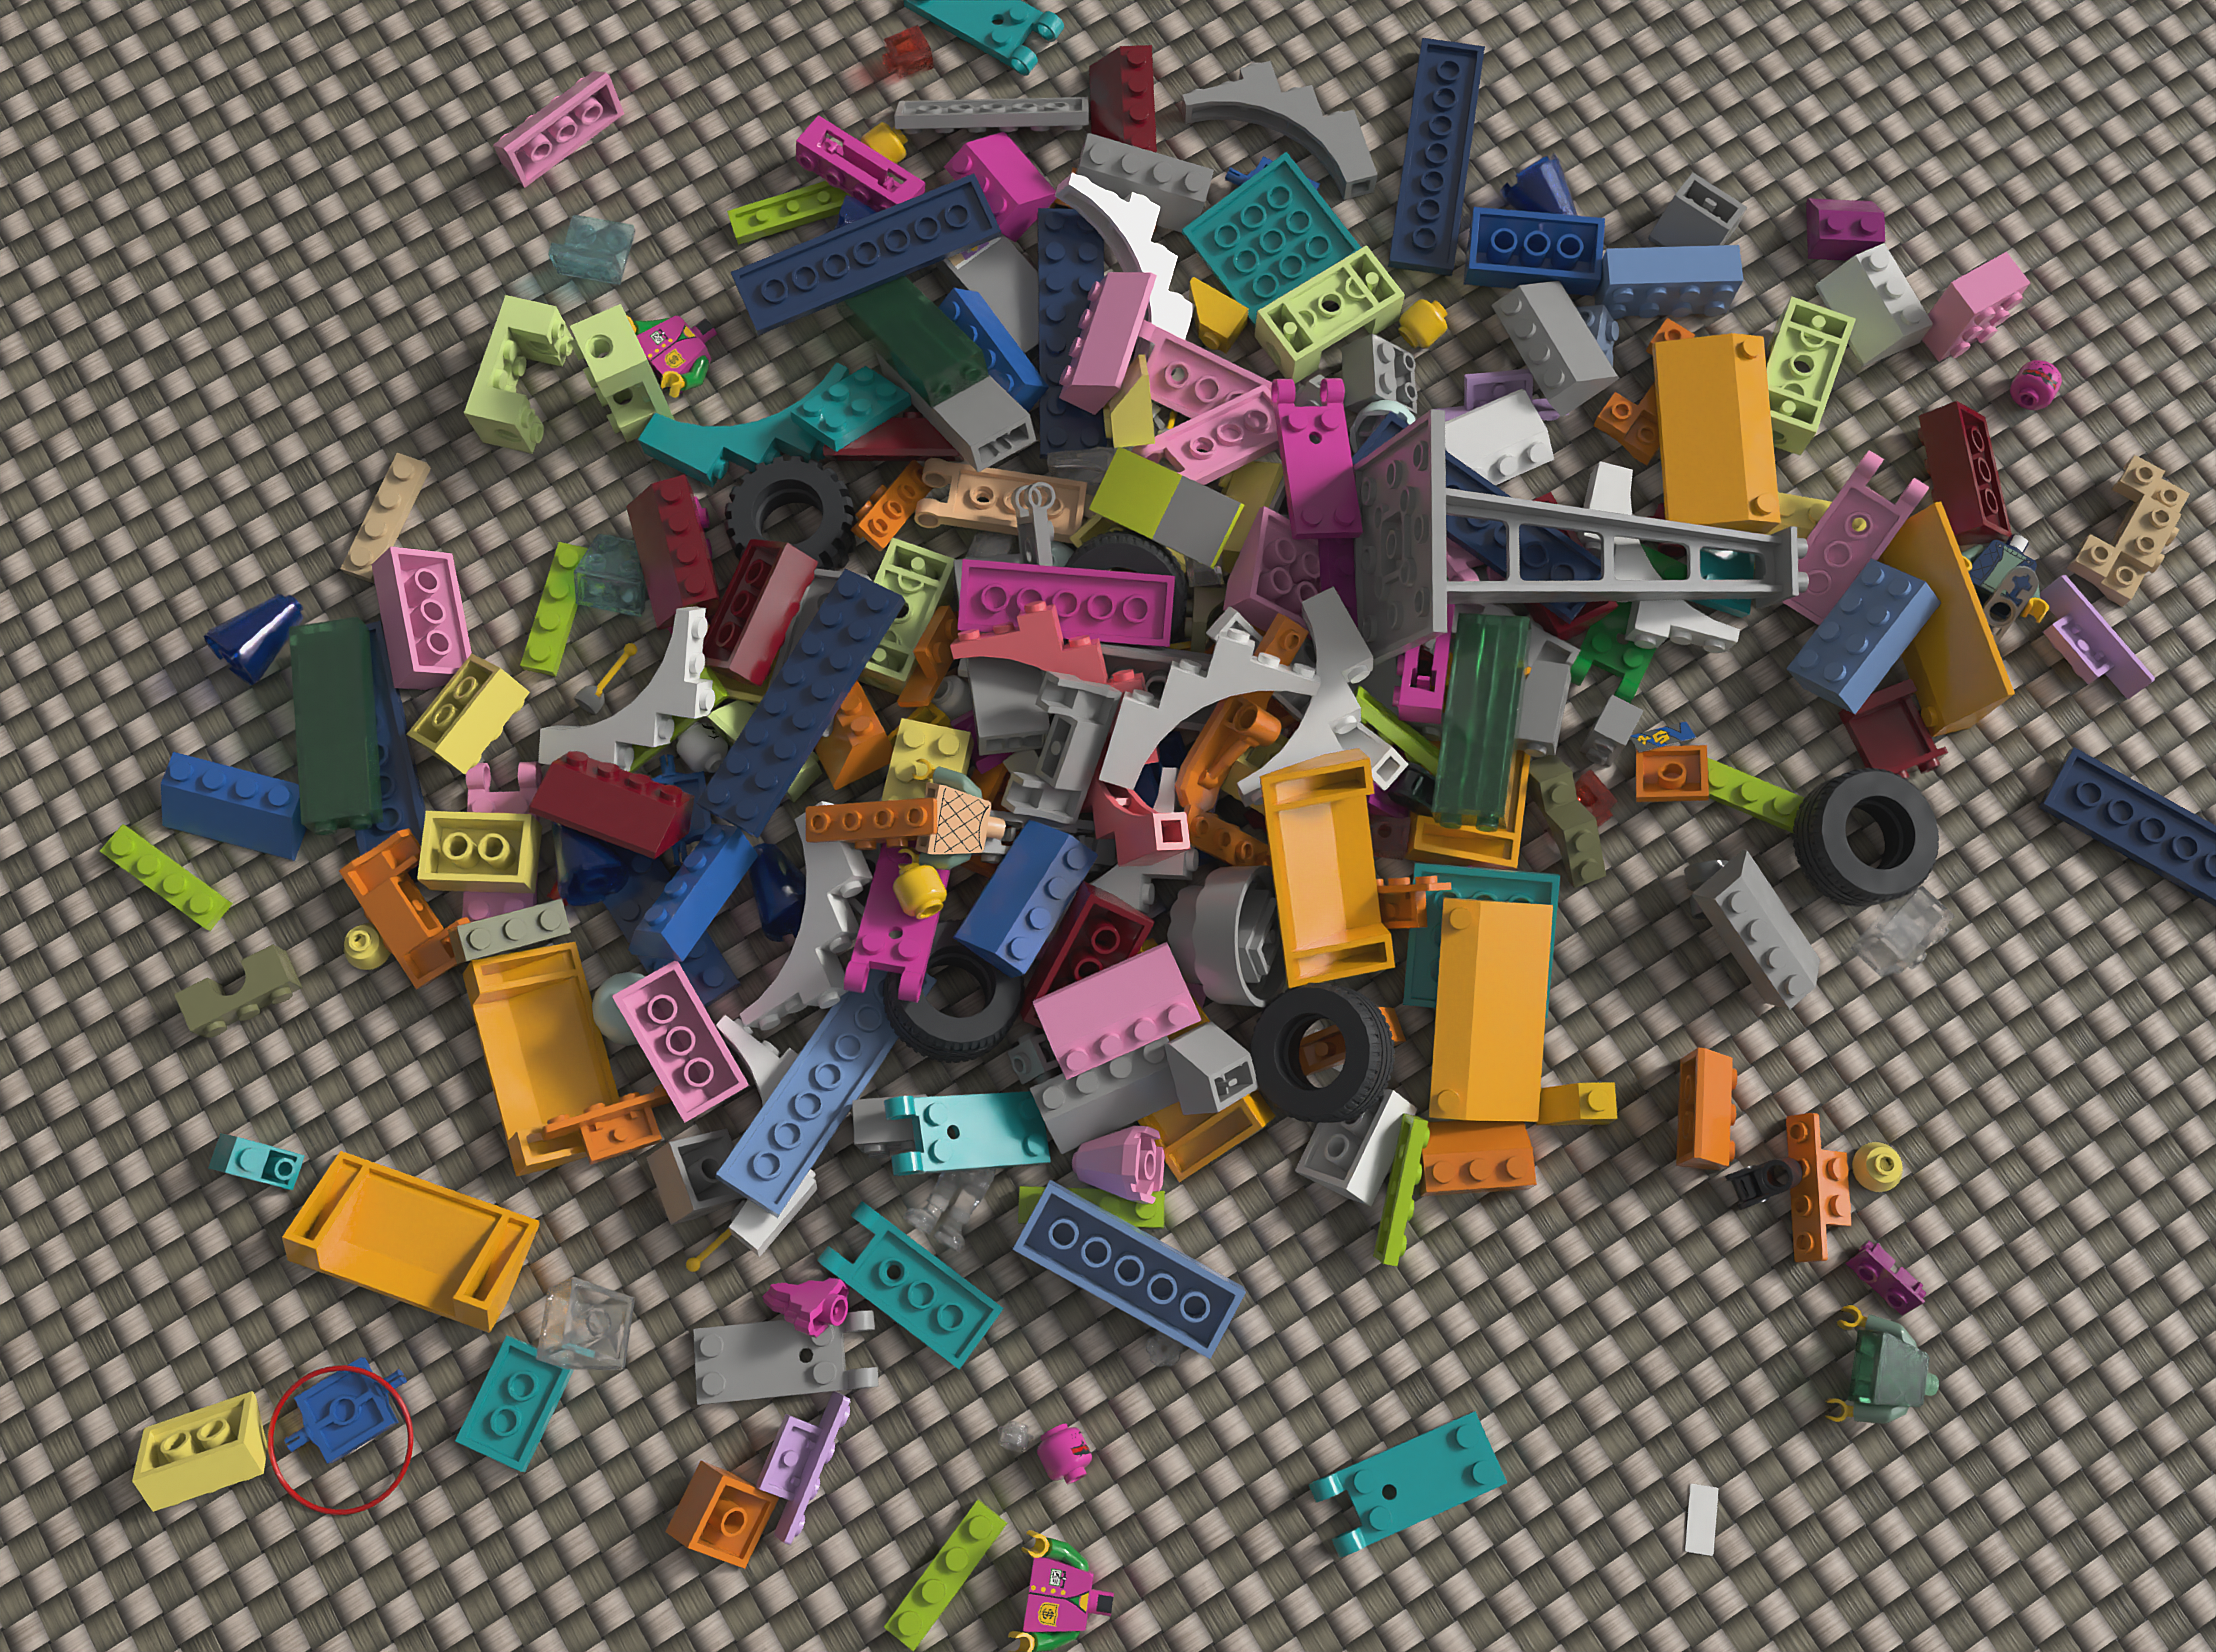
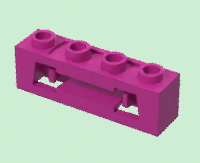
M819 115L796 140V161L804 169L813 171L824 178L831 186L840 188L851 195L856 202L867 205L876 212L922 195L925 192L924 181ZM827 133L841 141L843 147L827 138ZM888 172L904 181V183L900 184L892 177L887 176Z
M1447 604V633L1436 637L1431 680V686H1435L1434 692L1430 691L1429 676L1418 675L1417 677L1421 645L1406 651L1405 655H1398L1396 675L1402 676L1401 686H1394L1392 707H1399L1398 720L1441 724L1455 604ZM1417 679V688L1411 687L1412 684H1416Z

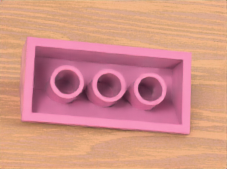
M593 71L586 77L579 79L574 86L562 95L553 98L547 106L536 114L530 115L524 123L510 133L504 134L493 145L501 163L524 188L624 115L610 76L606 72Z
M1108 272L1100 283L1094 282L1087 297L1091 301L1090 307L1083 312L1078 327L1082 329L1080 337L1075 338L1069 351V356L1073 357L1071 364L1065 367L1060 377L1059 384L1063 385L1060 399L1095 415L1121 389L1157 278L1156 274L1152 272Z
M389 547L371 565L394 688L427 690L444 686L472 653L452 553Z
M1167 942L1033 1001L1050 1046L1066 1080L1201 1021Z
M678 961L669 963L612 995L684 1123L749 1086Z

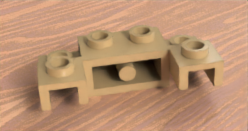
M2136 455L2124 465L2123 469L2125 471L2112 487L2113 491L2136 503L2129 508L2110 544L2090 534L2081 542L2079 546L2081 549L2077 557L2067 567L2068 570L2091 582L2107 599L2121 607L2132 600L2145 574L2148 571L2154 573L2162 563L2165 556L2161 554L2164 546H2169L2178 534L2179 529L2175 526L2182 515L2180 511L2190 494L2162 479L2165 473L2164 470Z

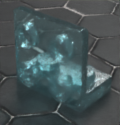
M573 215L565 243L563 245L551 243L548 255L558 274L620 285L636 230L634 225Z
M598 534L574 570L576 604L641 617L645 611V579L635 541L618 538L613 535Z

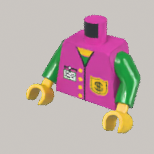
M627 316L652 371L661 380L660 388L667 387L670 390V396L676 398L683 391L699 387L703 384L711 362L710 354L704 343L717 335L714 327L706 318L690 328L680 316L649 321H632Z
M1028 1530L1026 1534L1035 1537L1036 1540L1034 1547L1031 1549L1021 1548L1022 1552L1034 1557L1023 1631L1030 1633L1010 1632L1008 1637L1019 1638L1020 1646L1016 1651L1008 1652L1055 1650L1076 1640L1080 1631L1086 1630L1088 1613L1111 1617L1114 1593L1092 1589L1094 1572L1089 1570L1087 1559L1069 1543L1048 1538L1038 1532Z

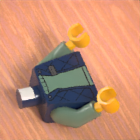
M2013 534L2009 536L2005 544L1999 540H1993L1987 547L1976 545L1961 552L1982 607L2012 568L2026 566L2035 572L2037 567L2036 561L2024 555L2029 545V542L2024 537ZM2024 574L2022 577L2015 575L2012 578L2015 582V588L2010 594L2004 589L2001 595L2008 596L2016 604H2019L2021 599L2016 598L2015 595L2020 588L2028 589L2031 586L2028 582L2029 575ZM2038 582L2036 592L2026 604L2020 616L2025 618L2030 614L2036 618L2037 623H2040L2049 610V605L2040 599ZM1997 602L1991 606L1990 612L2002 619H2006L2011 613V608L2005 602Z

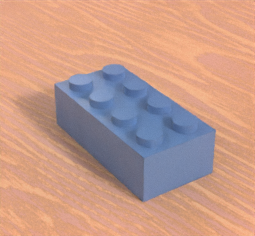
M1717 245L1606 249L1602 259L1601 281L1594 293L1595 305H1605L1613 319H1619L1624 316L1652 318L1657 315L1685 317L1689 314L1718 316L1726 313L1743 282L1740 246Z
M1871 558L1786 669L1803 689L1856 714L1941 602L1926 581Z

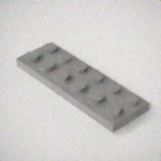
M1088 97L899 101L894 118L895 129H903V132L907 134L921 133L922 129L935 128L937 133H950L954 131V128H967L968 132H984L986 127H999L1000 131L1012 132L1017 131L1018 127L1031 126V130L1046 131L1050 129V126H1063L1064 130H1080L1082 125H1089Z

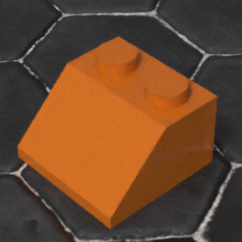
M700 1461L665 1532L689 1549L745 1569L780 1497L758 1489L755 1484L727 1470Z

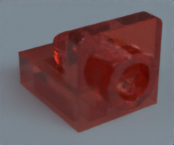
M1590 769L1575 783V790L1578 800L1585 807H1591L1593 810L1591 814L1596 818L1597 827H1600L1613 816L1611 809L1618 801Z

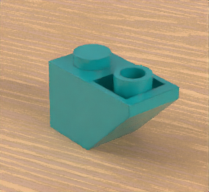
M220 1133L208 1169L293 1190L305 1155Z

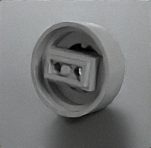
M1267 865L1220 867L1207 876L1205 885H1188V887L1181 889L1178 893V899L1171 908L1170 916L1172 922L1168 928L1167 936L1172 955L1184 981L1190 984H1203L1205 995L1220 1004L1266 1007L1268 1003L1271 1004V1000L1281 993L1286 982L1272 868Z

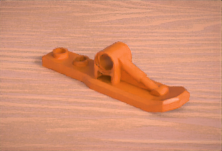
M1278 613L1253 656L1258 657L1259 653L1270 654L1280 659L1279 664L1290 666L1309 632L1287 616ZM1274 691L1244 693L1229 696L1218 702L1181 765L1175 783L1180 806L1185 808L1187 804H1190L1206 812L1212 810L1220 787L1235 761L1250 746L1253 748L1258 745L1267 747L1276 741L1281 732V723L1276 717L1266 711L1268 701Z

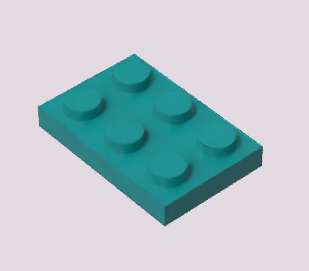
M864 366L791 410V420L794 424L837 452L911 406V395L874 370Z
M506 1335L455 1442L520 1472H525L576 1365Z

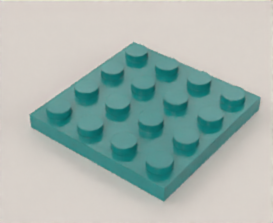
M1287 152L1182 229L1184 237L1231 298L1249 308L1248 320L1254 328H1256L1258 310L1362 248Z
M1415 862L1413 884H1415V877L1437 876L1438 883L1451 882L1452 890L1425 891L1427 927L1409 928L1403 1005L1436 1008L1443 897L1553 905L1545 1018H1548L1560 875Z

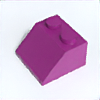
M1807 199L1808 259L1848 261L1859 253L1885 243L1884 212L1873 201Z

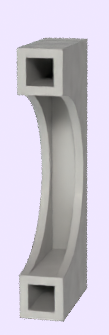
M1397 655L1373 666L1370 674L1365 679L1353 683L1355 690L1360 685L1399 717V707H1392L1394 686H1401L1402 684L1400 676L1396 675ZM1534 660L1529 676L1521 688L1511 698L1493 709L1471 715L1442 713L1441 724L1404 722L1430 741H1440L1441 738L1455 741L1512 745V749L1523 750L1526 754L1534 757H1544L1546 754L1555 755L1571 681L1570 666ZM1367 722L1370 727L1375 728L1373 725Z

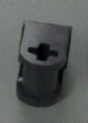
M1407 762L1408 766L1402 771L1396 786L1392 787L1388 792L1390 799L1417 815L1444 819L1453 815L1442 814L1446 784L1431 775L1422 766ZM1435 797L1441 803V810L1435 804Z
M1785 1156L1757 1166L1755 1164L1725 1175L1727 1181H1731L1740 1201L1737 1206L1739 1210L1769 1200L1774 1195L1793 1189L1802 1180L1803 1173L1801 1166L1796 1160ZM1777 1165L1783 1166L1788 1171L1789 1179L1786 1184L1778 1182L1774 1176V1169Z

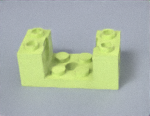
M1366 245L1258 310L1254 337L1286 379H1293L1294 384L1319 369L1321 352L1362 326L1365 327L1369 334L1373 333L1376 335L1399 321L1405 294ZM1334 301L1340 308L1337 311L1328 312L1322 307V303Z
M505 295L464 411L465 416L483 443L533 454L536 443L541 442L544 433L543 424L539 417L535 415V410L530 408L531 404L526 395L516 393V384L519 376H523L525 373L526 359L563 367L566 356L572 353L573 348L570 341L573 340V337L556 306Z
M1795 297L1790 298L1776 322L1767 350L1771 351L1766 363L1774 447L1801 456L1817 433L1856 318ZM1794 362H1805L1809 366L1810 372H1799L1795 368Z
M621 304L570 326L576 338L571 340L570 344L578 360L586 359L589 367L584 368L583 371L591 388H594L602 407L609 404L612 413L606 416L615 434L621 431L626 442L640 437L654 413L674 420L647 357ZM609 352L605 357L597 358L600 354ZM632 399L629 403L620 405L623 400Z
M896 538L891 539L873 582L902 595L906 601L904 605L909 608V611L905 617L895 618L858 677V681L899 696L901 695L918 665V661L913 653L914 648L937 607L949 606L955 593L953 560L956 559Z

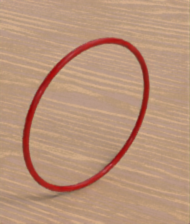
M338 1365L308 1373L296 1381L284 1393L272 1414L268 1430V1454L274 1474L292 1498L316 1512L330 1515H348L372 1508L395 1490L410 1464L413 1451V1427L408 1409L401 1396L387 1381L366 1369ZM334 1371L359 1373L380 1383L397 1401L407 1426V1452L401 1471L395 1481L376 1499L362 1506L350 1509L325 1508L302 1498L284 1479L274 1453L275 1424L285 1401L304 1382L315 1376Z

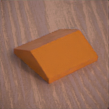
M1707 745L1663 746L1643 752H1638L1636 748V802L1709 801Z

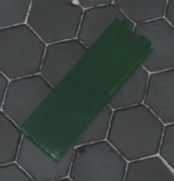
M905 276L836 304L839 314L931 408L989 377L982 349Z
M1473 613L1458 614L1431 810L1435 823H1440V826L1444 828L1459 829L1461 825L1476 826L1477 830L1483 832H1496L1498 828L1507 829L1532 636L1530 617Z
M359 617L289 627L301 824L316 835L321 836L333 835L337 833V829L350 828L352 830L369 829L372 827V824L384 822L369 628Z

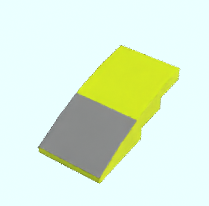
M1118 446L1089 510L1214 569L1244 504Z

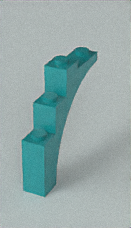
M836 362L822 382L803 399L779 413L754 422L733 426H700L678 422L654 413L638 441L646 455L712 488L718 479H722L726 475L729 461L754 473L756 471L755 465L764 462L765 466L774 463L773 458L780 457V451L791 457L802 456L805 463H809L810 459L816 461L823 460L825 458L823 455L824 443L794 424L791 420L790 411L849 376V370L847 367Z

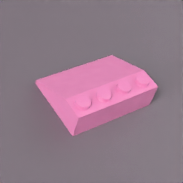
M1263 506L1256 515L1229 576L1223 610L1225 611L1231 606L1248 623L1265 632L1268 631L1278 613L1287 616L1308 631L1302 617V601L1321 593L1318 539H1293L1290 520ZM1309 633L1306 638L1312 640L1311 635Z

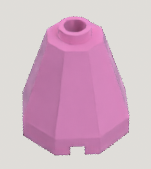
M1132 1126L1082 1143L1078 1151L1073 1155V1171L1077 1174L1078 1180L1130 1201L1141 1204H1153L1156 1197L1150 1196L1152 1191L1159 1192L1163 1185L1165 1154L1163 1147H1156L1154 1139H1161L1159 1131L1148 1126Z

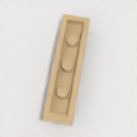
M396 453L340 568L345 574L375 584L371 564L389 547L394 546L431 468L428 463Z

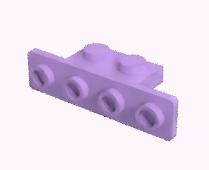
M1529 369L1465 374L1464 406L1433 409L1445 410L1446 422L1517 390L1524 389L1542 420H1556L1560 416L1546 398L1532 400L1533 375Z
M2066 575L2060 576L2040 592V599L2049 605L2050 611L2058 619L2057 622L2049 626L2043 633L2048 637L2053 648L2060 651L2072 665L2073 671L2083 678L2088 685L2103 674H2106L2125 698L2130 699L2155 680V677Z
M833 1391L819 1426L785 1414L755 1485L760 1490L788 1500L774 1532L776 1538L788 1545H791L794 1537H797L803 1529L805 1522L804 1512L809 1500L814 1499L819 1490V1476L824 1463L827 1464L832 1458L835 1450L834 1439L838 1429L845 1425L849 1417L850 1407L848 1405L850 1398Z

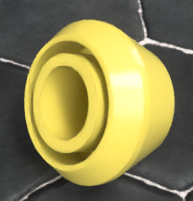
M363 923L354 927L345 937V957L351 965L358 969H375L386 962L391 954L384 946L382 936L372 923Z
M1872 1142L1865 1144L1857 1150L1853 1157L1852 1169L1854 1176L1863 1187L1870 1191L1885 1192L1891 1190L1901 1180L1903 1173L1902 1161L1897 1152L1884 1143Z

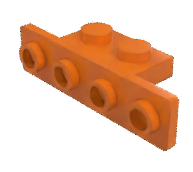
M912 460L888 487L881 484L869 497L873 504L868 500L855 514L859 520L851 531L860 539L864 537L876 550L882 551L916 510L917 502L924 499L933 487L926 485L922 480L924 467L916 460Z
M950 606L937 607L913 650L918 665L897 700L901 708L928 706L954 660L950 645L955 639L959 638L958 633L961 630H958L959 612H953Z
M935 798L808 806L806 808V841L810 843L843 841L854 843L856 850H875L876 843H886L888 848H907L908 841H917L918 836L937 834V800Z
M1187 804L1185 806L1184 812L1187 815L1190 845L1230 866L1267 865L1271 867L1269 846L1241 831L1239 826L1222 821L1215 813L1206 812L1195 805Z
M1437 876L1415 877V884H1410V877L1388 878V886H1383V879H1376L1381 923L1387 929L1427 927L1425 891L1452 890L1451 882L1438 883Z
M660 1084L653 1089L654 1092L642 1096H640L639 1092L630 1093L619 1098V1103L605 1107L604 1103L594 1104L583 1110L584 1114L571 1118L569 1114L553 1117L547 1121L548 1125L543 1127L541 1136L543 1142L579 1131L589 1163L592 1165L660 1143L662 1137L652 1108L670 1103L672 1100L663 1084Z
M1817 1113L1787 1116L1788 1157L1793 1158L1799 1163L1803 1173L1800 1183L1793 1189H1790L1794 1260L1801 1263L1827 1261L1826 1226H1851L1847 1152L1821 1150L1820 1123Z

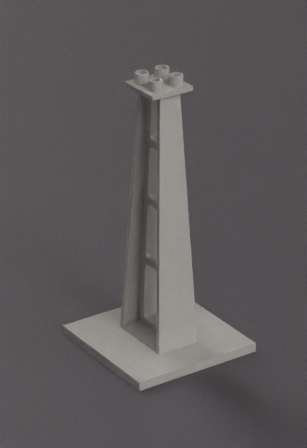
M1429 410L1353 466L1363 530L1359 538H1354L1358 630L1373 655V666L1447 633V604L1756 598V608L1762 609L1799 596V593H1804L1808 588L1809 578L1807 573L1798 572V559H1803L1806 556L1808 543L1805 538H1797V527L1790 526L1774 534L1764 535L1446 488L1445 410ZM1446 515L1498 521L1506 526L1507 578L1505 581H1447ZM1530 525L1598 535L1601 540L1600 580H1522L1519 566V526ZM1614 537L1683 545L1687 551V578L1685 580L1616 579L1614 576ZM1710 548L1755 554V580L1703 579L1700 575V549Z

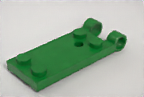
M1641 544L1652 567L1663 580H1685L1687 578V565ZM1616 601L1618 607L1589 628L1579 648L1580 652L1570 668V682L1580 687L1592 664L1622 678L1614 696L1631 703L1657 648L1645 649L1636 646L1633 641L1628 640L1627 644H1620L1617 641V635H1626L1632 602Z

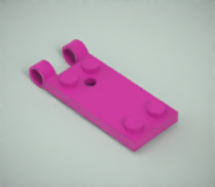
M1341 378L1322 379L1320 384V401L1322 406L1294 407L1295 384L1293 379H1274L1272 382L1271 400L1274 407L1293 539L1359 538L1363 533L1343 406L1345 389ZM1309 435L1317 436L1320 439V443H1312Z
M908 841V847L916 849L917 841ZM882 843L851 961H849L846 968L844 990L864 993L870 968L901 973L898 999L918 1003L940 911L925 919H917L916 916H909L904 913L893 891V884L900 876L899 871L901 869L898 865L902 863L911 864L912 856L906 852L898 853L903 848H888L886 843ZM951 869L937 870L945 889ZM892 931H901L903 934L899 939H892L889 936Z

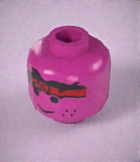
M2040 360L2027 362L2019 369L2010 386V395L2014 402L2022 408L2028 410L2043 409L2053 401L2062 383L2061 374L2049 362Z
M1062 1424L1047 1431L1040 1437L1042 1442L1037 1448V1454L1051 1480L1059 1481L1064 1479L1068 1485L1087 1475L1084 1468L1092 1461V1454L1078 1428H1068L1067 1424Z

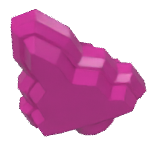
M829 1278L823 1282L809 1280L799 1285L778 1283L771 1284L769 1290L762 1297L768 1307L784 1315L785 1321L794 1324L795 1330L817 1338L829 1325L839 1326L845 1320L848 1311L847 1297L850 1286L841 1279Z

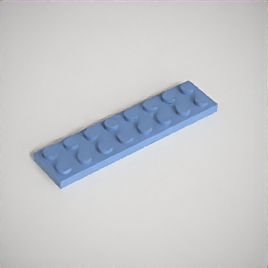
M870 968L864 993L848 991L840 996V1001L832 1006L716 1173L715 1178L776 1218L780 1216L853 1107L852 1100H857L900 1037L891 1028L890 1021L886 1017L887 1013L884 1010L885 1005H883V987L888 971ZM925 973L922 984V991L925 997H927L937 981L927 973Z

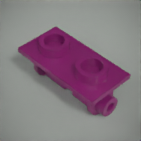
M1867 1240L1859 1248L1860 1253L1845 1263L1861 1280L1872 1287L1885 1299L1888 1305L1897 1310L1902 1316L1925 1302L1923 1297L1926 1295V1292L1922 1289L1923 1284L1918 1282L1902 1266L1894 1273L1891 1267L1896 1261L1877 1242L1873 1244Z

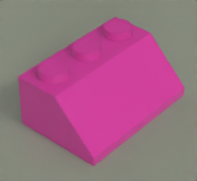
M1005 132L965 143L944 166L955 181L973 173L975 174L1000 227L1001 233L1013 242H1016L1037 220L1038 208H1048L1057 198L1055 197L1056 190Z

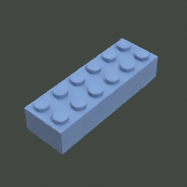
M1052 1180L1047 1184L1013 1247V1250L1209 1359H1211L1246 1293L1242 1285Z

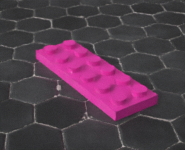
M963 559L958 630L979 629V632L987 633L993 631L992 627L994 625L1005 622H1013L1014 627L1019 626L1017 616L1020 611L1025 610L1024 605L1036 601H1045L1046 606L1056 605L1063 639L1089 635L1090 640L1099 638L1101 642L1169 647L1175 576Z

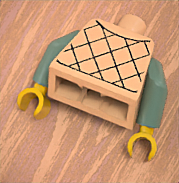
M925 759L916 760L918 763L926 764L928 771L924 776H918L913 773L912 776L921 782L933 779V783L927 782L924 798H935L937 800V834L918 836L916 849L907 847L901 849L898 853H909L912 856V863L917 862L920 866L930 865L937 870H950L969 861L973 853H982L986 838L1000 840L1003 837L1005 820L990 816L991 802L982 799L981 789L965 774L941 766L935 769ZM902 863L898 866L900 869H902L904 866L908 864Z

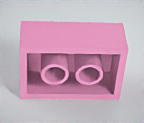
M2007 252L1954 280L1929 312L1928 316L1933 325L1923 337V342L1938 362L1950 355L1953 358H1957L1971 347L1970 344L1977 340L1979 343L1987 341L1997 333L1996 326L2003 323L2010 316L2008 311L2023 300L2022 294L2030 285V281Z

